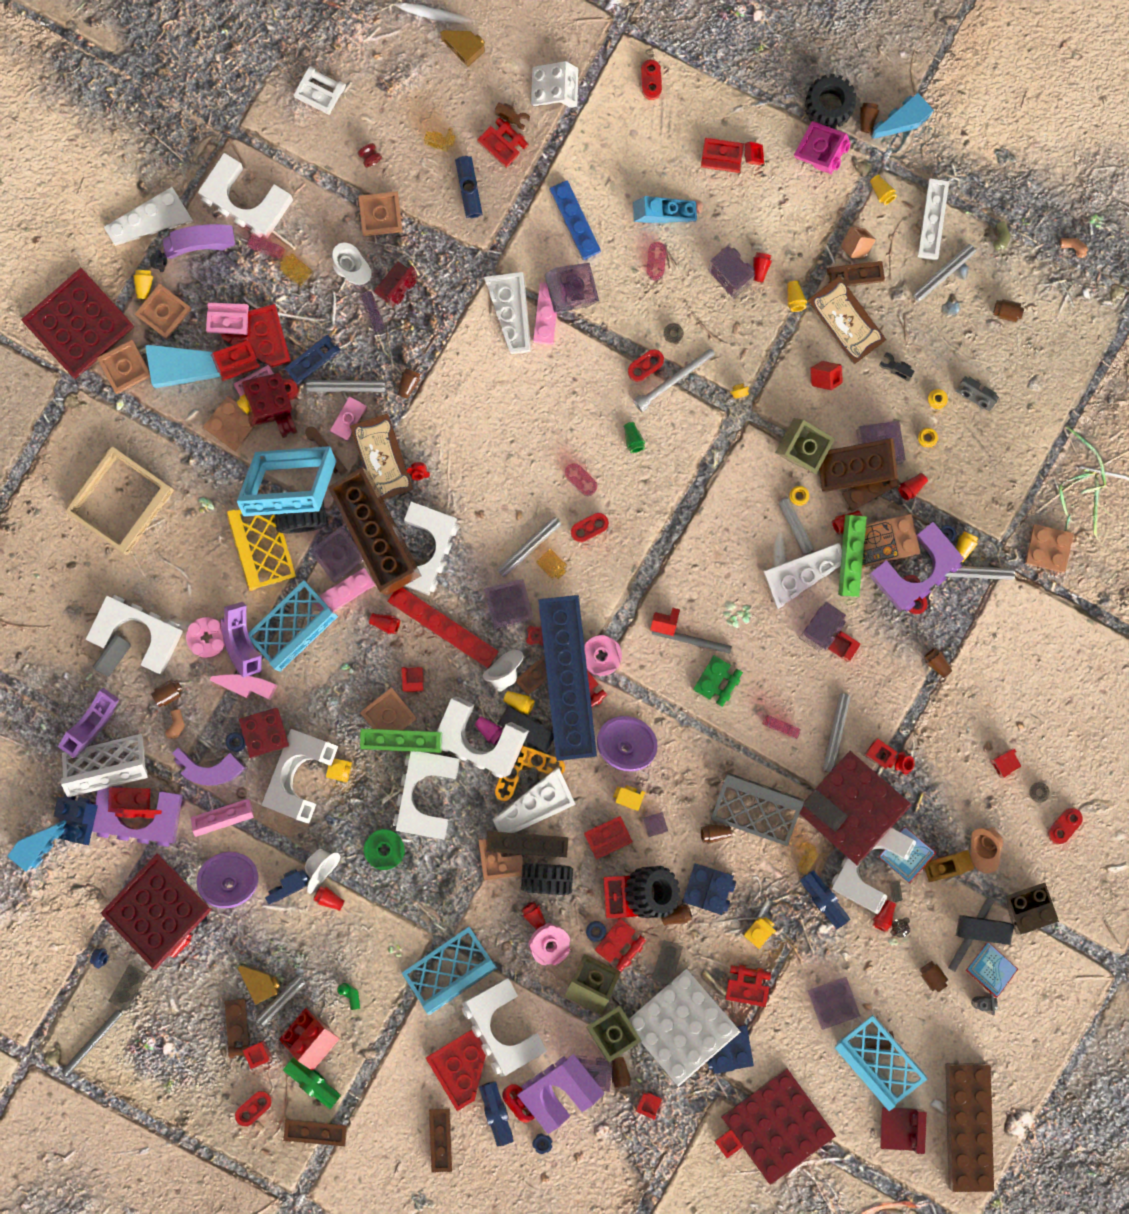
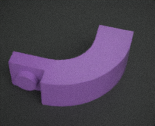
M222 224L186 227L172 231L170 236L163 238L164 252L168 259L190 251L202 249L222 251L235 245L232 226Z
M242 601L225 606L224 618L221 619V629L228 655L234 667L243 678L260 673L261 655L254 648L248 635L245 603Z
M105 688L99 690L87 712L76 725L65 733L58 747L72 758H76L91 744L115 712L113 710L120 699Z
M177 748L172 753L175 756L173 760L181 768L186 767L181 774L188 780L201 785L215 786L228 783L247 768L232 753H229L216 766L209 768L196 764L181 748Z

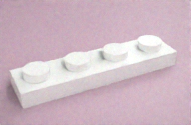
M929 179L917 256L919 258L938 259L949 181Z

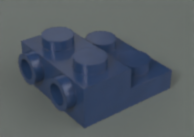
M66 794L63 797H58L53 817L59 818L58 822L62 820L67 821L63 827L65 830L58 839L89 845L98 805L91 804V799L78 797V800H76V796L67 797Z
M694 863L682 902L722 915L723 911L727 912L730 900H727L729 892L733 893L736 886V881L733 880L734 876Z
M293 869L283 874L284 879L280 880L282 885L268 891L269 895L265 897L268 905L274 904L307 887L310 877L305 869L301 871Z
M747 1025L736 1026L740 1033L707 1061L709 1070L713 1069L714 1074L754 1066Z

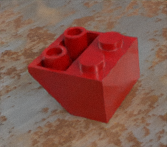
M630 875L603 877L606 919L638 916L632 912L633 909L629 908V901H626L625 898L627 896L625 887H628L626 882L627 879H631Z
M305 1008L279 1040L298 1062L314 1070L340 1038L324 1022Z

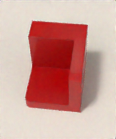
M820 361L810 368L813 387L833 390L843 383L841 364Z
M672 607L670 615L655 612L650 631L674 636L680 609Z
M839 631L828 649L849 662L861 643L844 632Z
M401 667L403 692L424 691L423 668Z
M1015 748L990 760L1000 778H1005L1011 772L1021 767L1015 755L1017 752Z
M265 1040L243 1050L250 1069L273 1059Z
M643 1090L635 1111L655 1120L662 1098Z

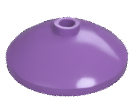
M619 716L608 720L603 724L597 736V747L603 759L611 766L623 771H637L647 767L657 753L658 745L654 732L646 723L634 717Z
M237 852L220 853L208 859L200 868L197 875V889L203 900L214 907H236L246 902L254 894L259 880L258 871L253 861L243 854Z

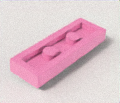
M540 283L533 343L550 345L554 343L560 285Z
M363 568L319 596L335 611L374 587L375 584L366 569ZM315 603L321 612L324 608L320 603Z
M246 799L191 817L192 830L195 837L254 818L250 800Z

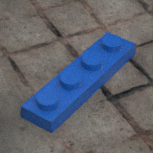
M568 180L549 188L582 260L600 253L601 249Z

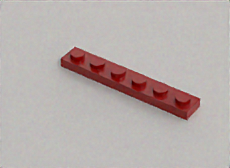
M403 587L394 591L387 601L486 668L490 667L499 653L498 650Z

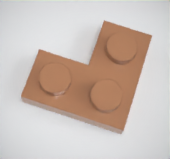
M486 839L479 840L484 881L522 875V855L502 857L501 853L485 852Z

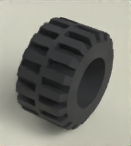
M830 74L829 77L822 75L821 79L817 78L814 84H811L805 100L806 115H810V121L815 120L816 123L835 129L836 125L841 127L844 122L849 120L856 106L855 100L857 95L853 93L854 86H849L850 81L848 79L842 80L843 76L839 75L836 78L834 77L835 74ZM828 93L834 94L840 99L842 106L836 110L826 109L820 103L819 97Z
M324 500L319 511L274 514L276 530L280 533L309 532L321 529L327 525Z
M534 863L522 865V891L553 895H569L572 893V867Z
M649 866L635 869V872L630 874L631 879H627L628 887H625V892H627L625 898L626 901H629L628 906L630 909H633L632 912L641 918H661L672 914L673 909H676L678 906L677 901L680 900V896H678L680 888H678V879H675L676 875L670 872L669 868H664V866ZM652 886H653V889H654V897H652V892H651Z

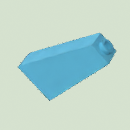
M146 345L151 383L154 388L221 377L211 357L213 352Z

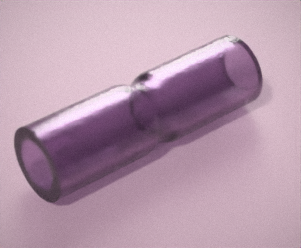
M372 291L361 294L374 332L383 331L386 327L378 311Z

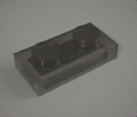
M817 790L814 791L803 805L835 832L848 818L847 814Z
M663 939L652 980L672 985L683 945Z
M131 964L128 965L109 1002L128 1011L148 974Z

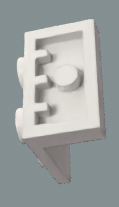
M564 61L532 68L531 105L539 106L561 102L570 108L577 107V67Z

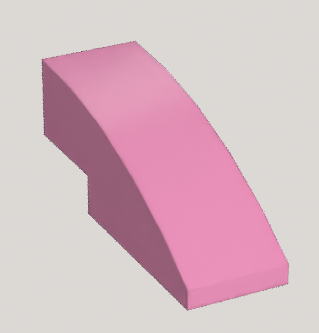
M241 675L211 676L210 681L248 699L251 693L254 692L271 700L277 688L276 684L251 676L243 678Z

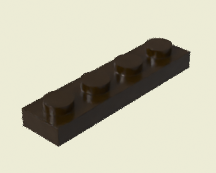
M487 831L485 852L567 858L568 837Z

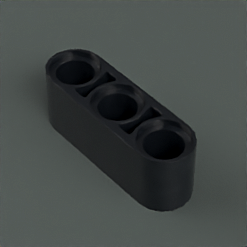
M507 706L497 724L504 728L506 724L512 722L529 730L525 741L548 754L554 744L553 733Z
M959 915L955 936L1011 945L1015 924Z

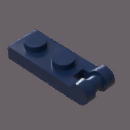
M326 335L284 369L295 383L299 385L327 361L339 354L341 349L332 343V338L329 335ZM323 347L329 350L325 354L320 350Z

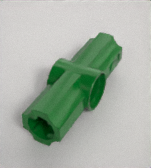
M295 1057L283 1069L287 1075L299 1083V1087L311 1097L317 1098L328 1109H331L342 1096L325 1082L326 1079L320 1073L298 1062Z

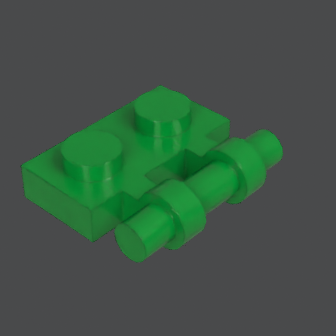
M713 655L693 691L708 700H711L713 695L716 694L719 696L716 704L723 707L725 702L730 700V694L734 687L740 683V677L743 672L736 669L733 675L727 673L731 665ZM724 678L728 680V683L724 690H721L718 687Z

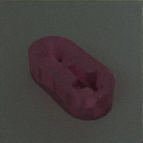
M250 235L247 242L249 248L277 259H282L285 251L283 247L252 235Z
M661 242L652 243L648 250L646 273L652 281L660 280L665 271L666 247ZM656 247H659V250L663 252L659 254V259H655V253L652 252ZM654 264H658V270L661 271L657 276H654L653 272L650 271L654 269Z
M572 463L566 467L565 477L584 496L595 494L597 482L580 465ZM577 468V469H578V473H577V474H578L581 478L578 479L576 476L570 477V476H569V475H570V471H569V470H570V469L575 470V469ZM583 480L587 484H589L590 482L593 483L592 491H584L585 486L582 483Z
M765 715L762 725L794 739H798L801 729L769 715Z

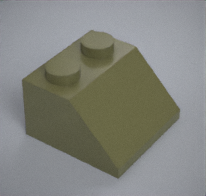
M793 418L775 453L787 461L817 474L835 438L803 419Z
M584 954L564 997L601 1015L621 972Z
M620 1006L586 1027L608 1063L642 1041Z

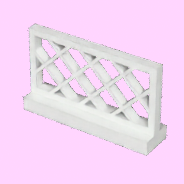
M141 734L89 746L77 756L78 759L73 764L68 762V759L72 757L66 752L62 753L63 778H61V784L67 797L148 778L145 768L143 737ZM138 742L133 749L128 748L131 743ZM111 748H118L113 754L108 753ZM123 751L129 753L124 759L118 757ZM91 753H98L93 759L88 758ZM103 756L109 758L104 764L98 762ZM134 756L139 758L138 760L130 761ZM83 761L89 763L84 769L78 767ZM114 761L119 763L118 765L110 766ZM94 766L99 768L97 770L90 771ZM74 771L79 772L77 775L70 776Z

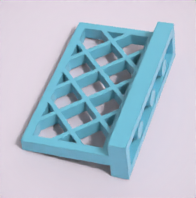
M303 580L248 635L254 646L270 662L269 664L275 670L281 672L338 615ZM304 587L309 591V600H299V592ZM295 603L294 614H284L286 604ZM298 603H308V614H298ZM312 603H320L324 609L319 614H312ZM273 617H280L279 628H270V620ZM284 617H294L293 628H283ZM298 617H307V625L304 628H297ZM258 631H265V642H257L253 636ZM269 631H279L278 642H269ZM283 631H293V638L290 642H282ZM278 645V653L272 658L268 654V646Z
M468 927L402 972V975L419 999L426 1013L431 1015L495 971L497 967L472 929ZM468 933L473 939L471 948L460 946L461 938ZM447 947L456 948L454 959L443 958ZM459 948L470 950L468 962L457 960ZM473 951L481 952L486 960L480 964L471 963ZM431 958L439 959L437 971L426 969L427 963ZM442 960L453 962L451 974L440 972ZM456 963L467 965L464 975H454ZM414 970L422 971L420 983L412 982L408 974ZM425 972L436 974L434 986L423 984ZM439 975L451 976L449 985L445 988L437 986ZM423 986L434 988L432 997L426 1001L421 996Z
M871 1015L847 1036L842 1037L835 1045L838 1053L888 1111L892 1110L899 1101L928 1079L874 1015ZM873 1022L878 1028V1035L866 1034V1026ZM853 1036L863 1037L862 1047H854L849 1040ZM865 1038L877 1039V1049L865 1048ZM880 1039L889 1040L892 1044L891 1051L879 1049ZM864 1052L876 1053V1063L867 1062L864 1059ZM879 1053L891 1055L890 1065L878 1064ZM893 1056H902L905 1059V1067L893 1065ZM878 1068L890 1069L889 1079L880 1078ZM893 1069L905 1071L904 1081L892 1079ZM907 1071L916 1072L921 1078L916 1082L907 1081ZM892 1083L904 1085L903 1092L900 1095L896 1096L891 1090Z

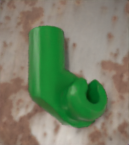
M349 983L339 985L337 992L339 995L349 999L350 1010L361 1009L358 990Z

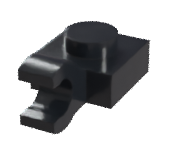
M886 352L884 357L889 359V363L885 364L881 361L879 366L909 381L915 372L911 369L912 367L905 362H895L893 355Z

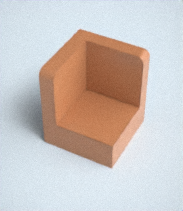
M850 227L841 244V248L850 258L866 259L876 239L866 228Z

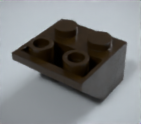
M1045 882L1006 896L1009 916L1012 924H1015L1014 930L1018 935L1059 922Z

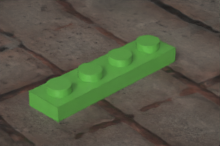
M845 515L838 595L859 597L867 518L865 516Z
M362 728L360 732V749L441 753L442 732Z

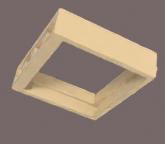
M111 447L110 450L108 449L106 453H103L100 464L92 468L87 482L84 481L79 486V493L76 497L68 501L69 504L65 512L122 553L128 555L174 490L120 451ZM117 458L160 487L158 493L121 544L78 514V511Z

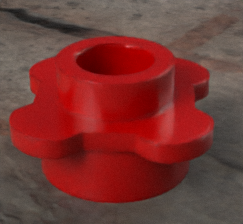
M415 462L411 467L407 468V473H410L412 480L418 481L430 477V473L427 472V466L422 462Z
M528 626L527 644H539L542 646L541 626Z
M900 752L894 768L896 771L900 770L904 775H907L913 770L915 761L912 756H907L905 752Z

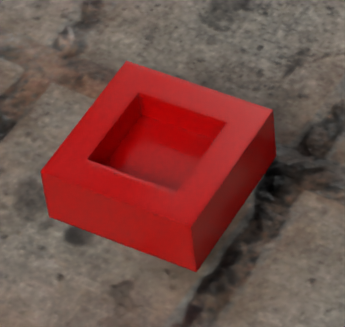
M751 141L744 143L745 162L757 166L764 164L763 144Z
M731 1129L715 1140V1143L726 1158H729L744 1147Z

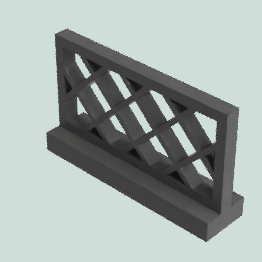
M727 772L711 820L788 846L799 813L803 807L804 799ZM726 787L735 789L738 797L727 801L724 795ZM749 794L753 795L757 803L746 808L742 798ZM740 799L744 810L733 814L729 804ZM768 801L774 803L777 810L766 815L761 805ZM727 805L731 816L724 819L716 816L718 809ZM759 806L763 816L753 821L748 811ZM787 808L795 810L793 818L784 821L780 811ZM746 812L750 823L745 825L738 824L735 817ZM779 813L783 823L772 828L768 817ZM765 819L770 829L764 832L757 831L755 823ZM785 826L788 832L785 840L777 838L774 830Z

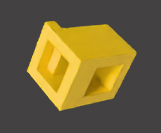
M334 758L332 764L328 765L326 778L348 782L352 762Z
M626 785L625 788L617 786L613 798H616L615 803L638 811L645 792L641 791L638 794L636 793L637 789Z

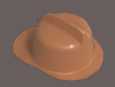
M995 827L989 829L978 828L971 834L972 862L983 873L990 874L995 872L1000 863L1003 839Z

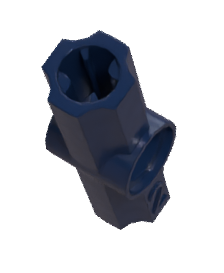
M461 156L455 159L465 216L471 219L478 218L483 213L472 156ZM466 184H472L474 188L470 191H467L464 189V186Z
M814 870L800 879L801 884L811 895V899L821 913L826 915L836 930L851 920L838 903L839 900L828 886H825Z
M496 1081L479 1086L485 1105L484 1111L489 1126L491 1125L497 1147L514 1142L508 1123L509 1117L506 1106L502 1102Z

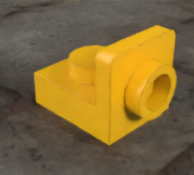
M758 917L743 936L760 949L771 934H774L776 931L772 928L775 924L766 917L764 919Z

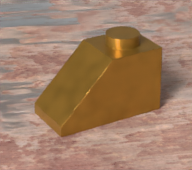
M443 30L440 32L441 40L467 67L485 52V42L478 34L475 36L471 31Z
M968 849L930 860L924 867L929 882L961 875L975 869Z
M247 965L237 967L255 1005L280 992L278 988L281 986L276 976L272 977L270 973Z

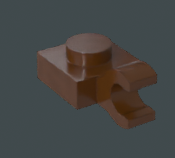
M498 102L495 107V115L511 124L514 123L519 129L524 130L525 125L520 123V120L526 119L529 121L530 116L527 113L516 114L515 109L507 103L503 105Z

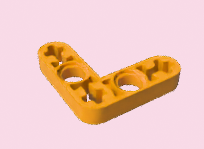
M522 746L521 753L524 756L519 757L517 761L521 765L518 767L514 764V768L517 770L516 777L513 779L503 777L508 782H514L513 787L509 785L507 788L510 792L509 796L505 795L502 798L501 793L498 792L499 788L503 789L505 783H501L502 778L498 780L495 795L501 801L511 799L523 766L550 774L553 768L547 766V770L542 769L546 764V758H550L549 763H560L559 766L562 767L560 772L563 774L565 771L564 762L556 761V757ZM534 755H540L543 758L542 765L534 766L531 763V758Z

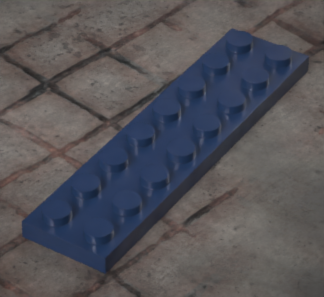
M579 595L538 599L556 761L597 757Z

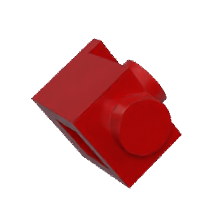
M877 738L863 756L873 761L882 769H886L887 767L891 768L897 760L895 756L898 752ZM880 751L885 754L883 759L878 757Z

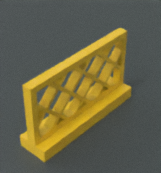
M240 509L227 511L226 516L248 591L296 578L284 534L278 532L275 540L265 535L269 525L276 528V524L271 522L273 518L275 520L274 514L270 520L260 515H254L255 517L249 526L242 522L240 516L242 512ZM257 518L267 523L263 532L252 527ZM250 530L261 535L255 545L247 540L246 536ZM262 537L273 542L268 552L258 547ZM275 544L284 550L281 558L270 553ZM255 549L266 554L261 564L253 560L252 555ZM268 556L279 561L274 571L263 566ZM280 563L289 567V575L281 576L276 573ZM261 568L271 573L269 580L259 581L258 573Z

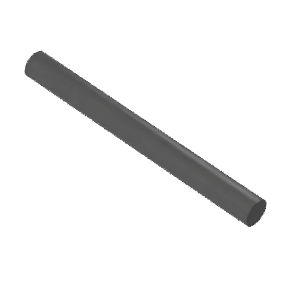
M652 631V635L729 654L732 648L730 645L677 632L674 633V636Z
M987 897L977 915L978 918H986L994 903L993 899ZM964 938L948 969L956 972L973 941L972 939Z
M119 1009L108 1018L61 1070L65 1076L72 1072L123 1015Z

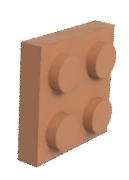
M398 191L358 196L363 237L403 232Z
M159 283L135 313V316L167 340L192 309Z
M133 340L97 358L116 394L150 377V371Z
M227 396L203 428L236 452L256 426L250 427L248 421L250 412L245 414L237 403Z
M1034 524L1025 564L1065 573L1074 533Z
M392 687L360 712L373 729L404 730L417 720Z

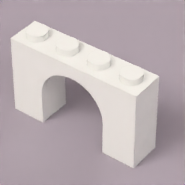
M224 153L198 191L201 201L209 207L211 205L217 207V211L223 216L228 217L229 215L235 219L234 222L243 228L245 226L252 229L250 232L258 238L263 236L268 239L293 201L291 194L274 184L265 199L257 207L247 210L237 208L230 202L229 194L243 167L240 162Z
M411 502L404 522L429 532L435 539L436 550L429 562L417 566L422 576L404 587L430 595V592H434L437 587L438 581L435 580L436 576L443 571L445 562L442 560L444 555H448L452 546L450 539L452 535H456L459 524H456L457 518Z
M116 595L113 598L106 596L86 640L106 648L123 623L130 620L143 621L150 630L151 643L141 666L162 675L183 633L182 630L178 629L180 625L170 620L165 623L160 620L161 616L151 611L149 615L142 612V607L133 603L131 606L124 604L125 599Z
M457 696L451 698L437 731L442 732V751H451L461 760L466 761L468 759L474 762L473 765L480 769L487 768L496 777L503 778L510 775L529 730L510 722L505 725L498 744L492 751H479L470 745L465 733L466 724L474 704Z
M291 729L287 737L289 746L283 748L262 806L309 823L316 804L297 796L293 788L294 774L304 761L310 759L331 765L338 746Z
M414 751L406 754L405 766H408L407 774H403L401 786H404L403 794H399L397 801L400 811L399 814H395L393 826H396V831L445 840L449 819L427 816L421 813L413 803L412 793L417 782L427 776L456 779L460 759Z
M891 828L872 850L885 849L907 860L916 845V841ZM846 856L841 865L843 867L840 874H836L832 881V889L878 914L887 896L865 884L859 874V864L856 865Z
M509 978L500 981L462 1003V1011L467 1019L470 1018L475 1036L477 1038L480 1037L483 1043L481 1047L486 1056H490L493 1062L491 1066L500 1077L508 1075L547 1052L538 1033L532 1034L512 1046L501 1044L492 1035L490 1020L495 1010L518 997Z

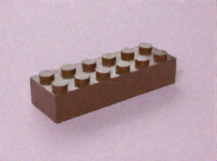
M362 467L328 487L379 592L389 595L422 576L369 471Z
M945 1063L949 1189L952 1192H994L991 1065L988 1063Z

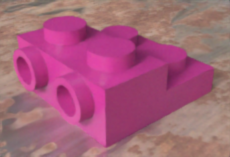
M812 121L794 156L796 159L812 164L815 169L832 174L834 170L839 169L842 154L849 151L850 140L846 133Z

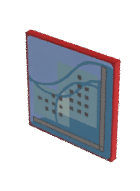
M904 827L900 833L916 841V845L909 858L905 860L888 850H884L879 855V858L910 884L936 852L907 827Z
M986 942L965 971L988 992L994 994L995 998H998L1018 968L993 945Z

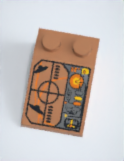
M912 514L866 525L862 568L882 564L886 560L892 562L916 557L920 554Z

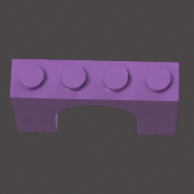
M934 522L916 535L918 542L932 559V572L927 580L920 583L908 582L900 577L887 560L869 574L870 578L899 612L904 609L906 612L916 605L914 600L919 596L922 599L932 592L929 589L934 584L939 586L947 579L945 575L948 572L955 573L962 567L963 556Z
M109 787L98 790L95 804L98 805L92 830V832H97V837L109 838V834L117 835L118 840L129 841V837L137 838L138 843L149 844V840L157 841V845L169 847L170 843L176 842L183 795L159 792L157 810H162V814H156L153 821L145 828L133 829L127 826L121 817H115V813L108 812Z
M572 1054L568 1058H565V1056L561 1057L543 1072H539L532 1080L526 1081L521 1086L523 1090L517 1096L547 1134L559 1128L571 1116L556 1098L552 1085L565 1091L581 1112L593 1106L605 1093L576 1056Z

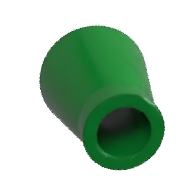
M635 422L625 424L623 427L625 430L626 448L630 453H638L644 450L646 442L637 429Z

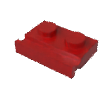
M705 138L701 168L740 173L744 143Z
M249 340L211 354L216 369L221 375L222 382L260 367Z
M621 816L584 832L596 860L633 843Z

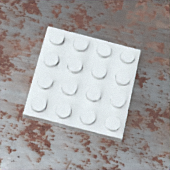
M687 969L629 1018L630 1023L642 1040L641 1043L678 1087L740 1033V1030Z

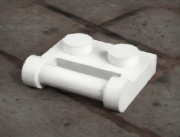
M310 66L294 93V98L330 115L346 84L341 81L337 82L317 72L316 68ZM314 78L335 90L332 93L310 82V80Z

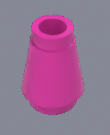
M483 716L474 725L489 743L494 745L498 743L503 732L502 727Z

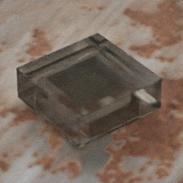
M889 881L892 902L902 901L900 881Z

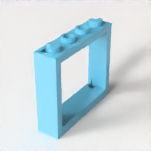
M331 447L255 452L237 499L243 516L319 511L336 464ZM319 467L311 491L257 494L266 470Z

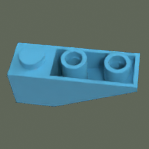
M919 93L914 97L910 95L903 101V106L899 110L895 108L888 114L889 118L885 122L881 120L874 126V132L871 137L876 139L917 129L931 117L934 110Z
M644 196L633 202L634 222L643 223L697 221L696 201Z
M62 820L27 835L16 843L7 857L25 872L31 868L36 869L43 861L42 855L44 853L47 854L54 846L53 840L55 838L58 839L65 829L63 827L67 821Z

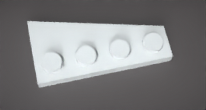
M171 187L104 226V229L116 246L139 239L141 236L158 233V231L164 229H172L184 223H192L193 220L175 190Z
M524 273L484 277L510 353L531 352Z
M839 543L763 571L777 609L841 566L842 549Z
M559 767L493 818L498 832H518L576 805Z

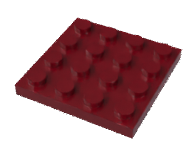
M81 267L21 319L74 379L78 378L97 361L98 357L104 355L135 327Z
M849 751L804 801L799 814L853 863L858 865L912 804L852 751Z
M156 853L100 914L146 963L156 970L210 913L212 908L160 854Z
M788 1068L784 1069L721 1116L770 1185L836 1137Z

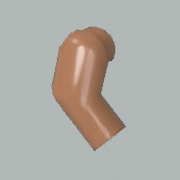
M1060 238V248H1073L1076 250L1077 257L1080 258L1087 255V245L1078 238Z
M180 709L170 712L173 723L165 731L168 739L179 737L185 727Z

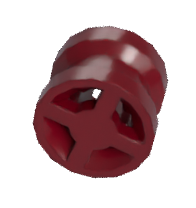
M374 143L362 147L357 152L358 156L364 160L363 164L366 168L377 164L382 159L381 154L377 153Z
M291 414L287 415L285 419H276L282 438H286L290 433H298Z

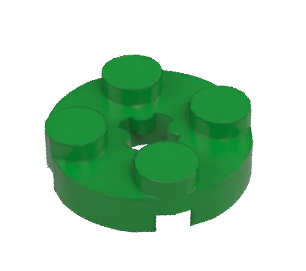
M388 829L375 831L364 844L366 860L378 870L393 869L401 863L405 854V845L399 834ZM382 844H386L387 847H390V851L387 852L386 856H383V853L379 852V848H382Z

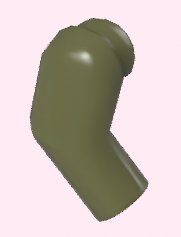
M1005 221L996 224L999 237L998 240L993 242V246L997 251L1007 248L1011 239Z

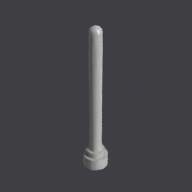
M709 349L647 395H638L634 398L633 402L639 411L644 412L649 408L648 405L651 404L650 402L714 356V350Z

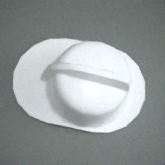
M345 242L339 243L334 247L332 252L334 271L353 284L361 285L367 283L371 278V269L358 249L352 244Z
M512 650L503 654L484 672L483 679L490 681L498 692H502L516 681V668L523 660V653L519 650Z
M318 849L308 858L305 864V871L310 877L307 887L308 893H314L337 866L340 860L338 853L330 854L323 849Z

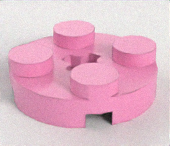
M203 617L189 625L186 641L194 654L203 658H212L221 653L225 643L221 623L218 620ZM205 632H208L209 635H212V638L209 639V643H206L205 640H202V636H204Z
M598 635L589 639L584 645L587 670L591 674L607 676L619 667L622 651L619 644L612 638ZM599 650L607 653L605 661L596 658Z
M547 923L533 933L528 946L530 947L531 955L541 965H556L568 956L570 938L560 926ZM549 941H554L552 943L554 946L552 949L549 947L545 949V947L547 946L546 944Z

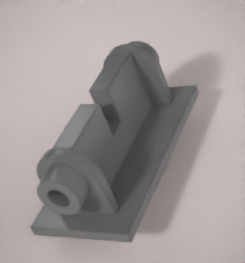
M965 376L956 392L990 412L998 401L999 396L996 395L997 392L992 391L986 386L981 391L979 389L981 383L970 376L969 378Z
M984 992V996H976L971 1000V1005L974 1008L985 1011L988 1014L995 1015V1010L998 1009L997 998H994V994Z

